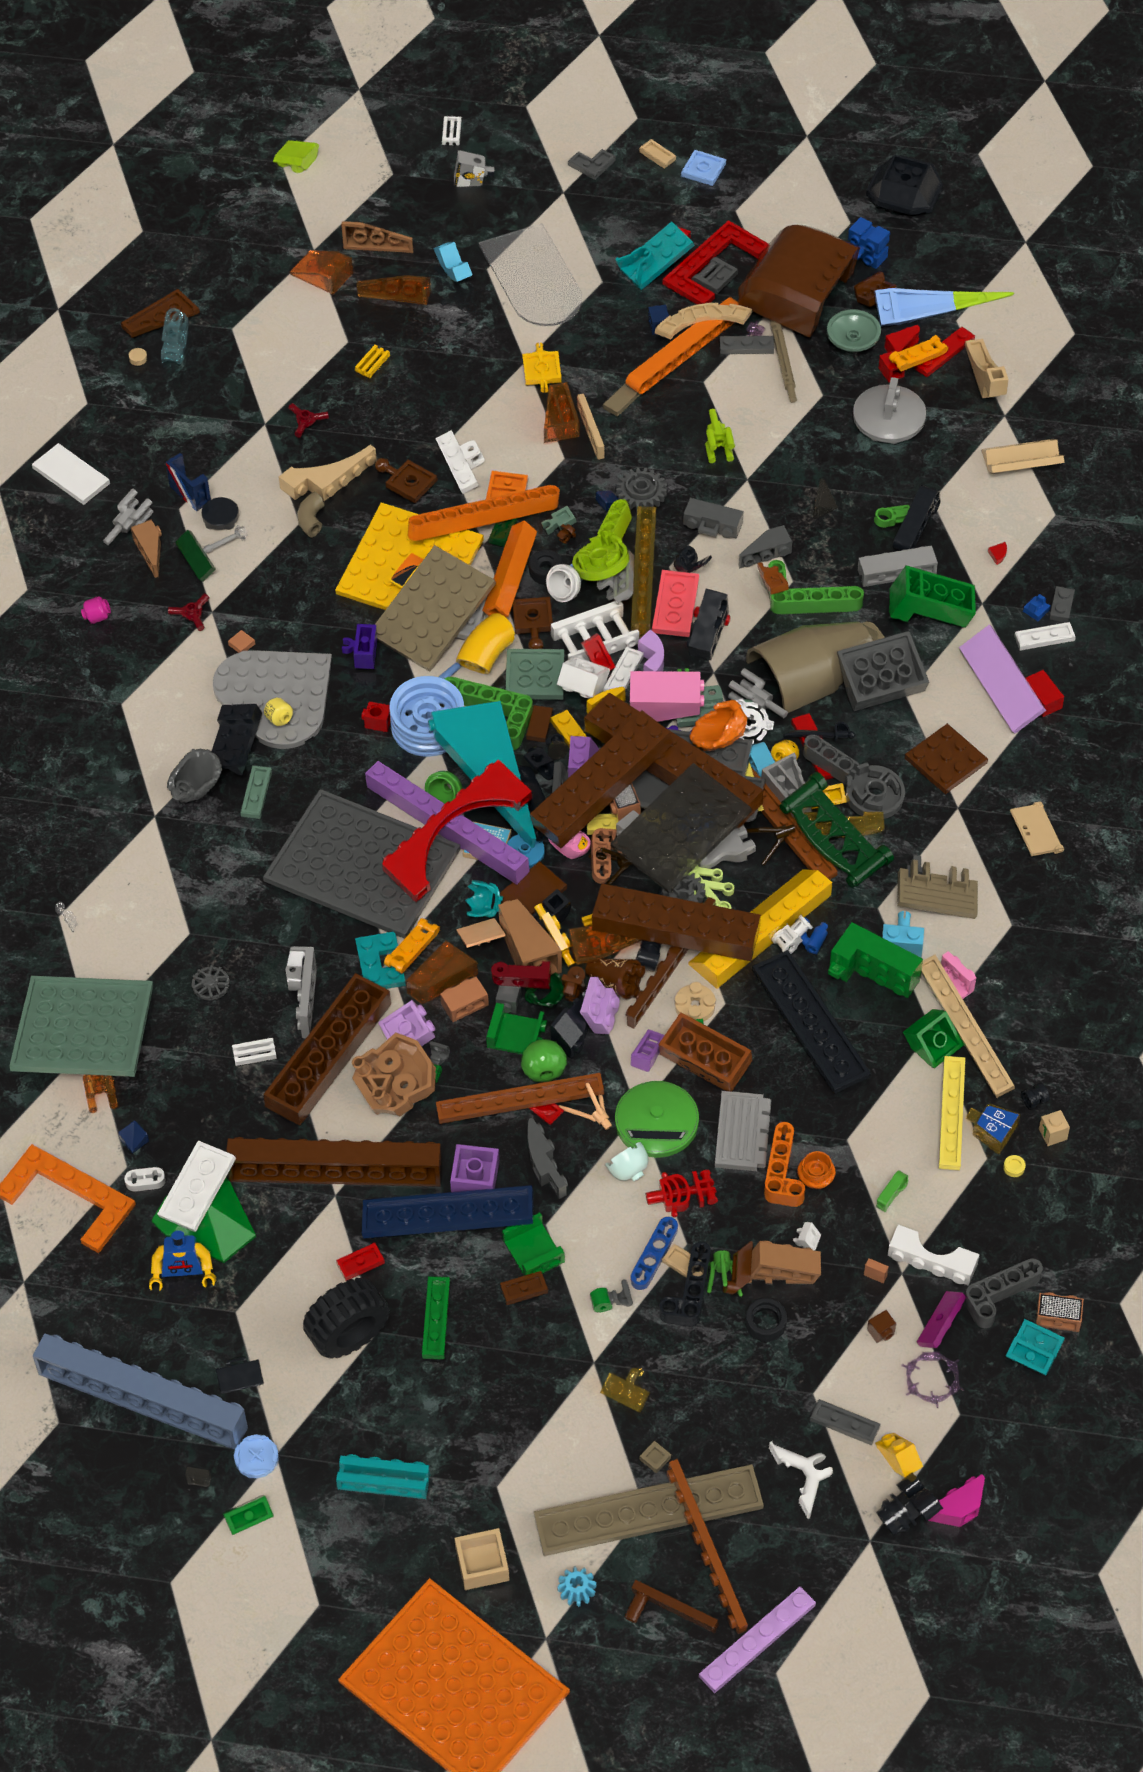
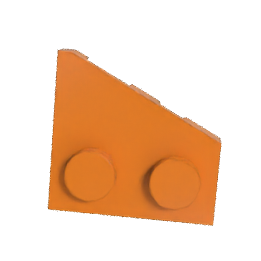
M492 471L486 499L525 491L528 484V475Z

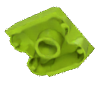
M288 140L275 155L273 162L277 163L280 167L290 166L293 172L301 173L307 170L316 160L319 144Z

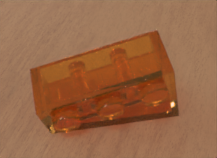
M445 941L406 980L407 994L424 1004L439 996L447 988L454 985L457 986L461 984V981L469 977L477 976V961L448 941Z

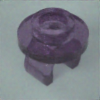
M757 320L755 323L751 321L746 329L749 332L747 336L751 334L752 336H762L765 327L757 325Z

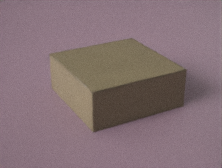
M655 1441L640 1455V1461L656 1474L671 1459V1454Z

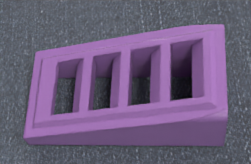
M648 1029L631 1054V1066L649 1072L660 1053L659 1043L665 1035Z

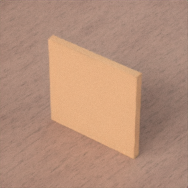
M495 918L456 929L467 948L474 945L480 946L484 942L490 943L491 940L505 936L504 931Z

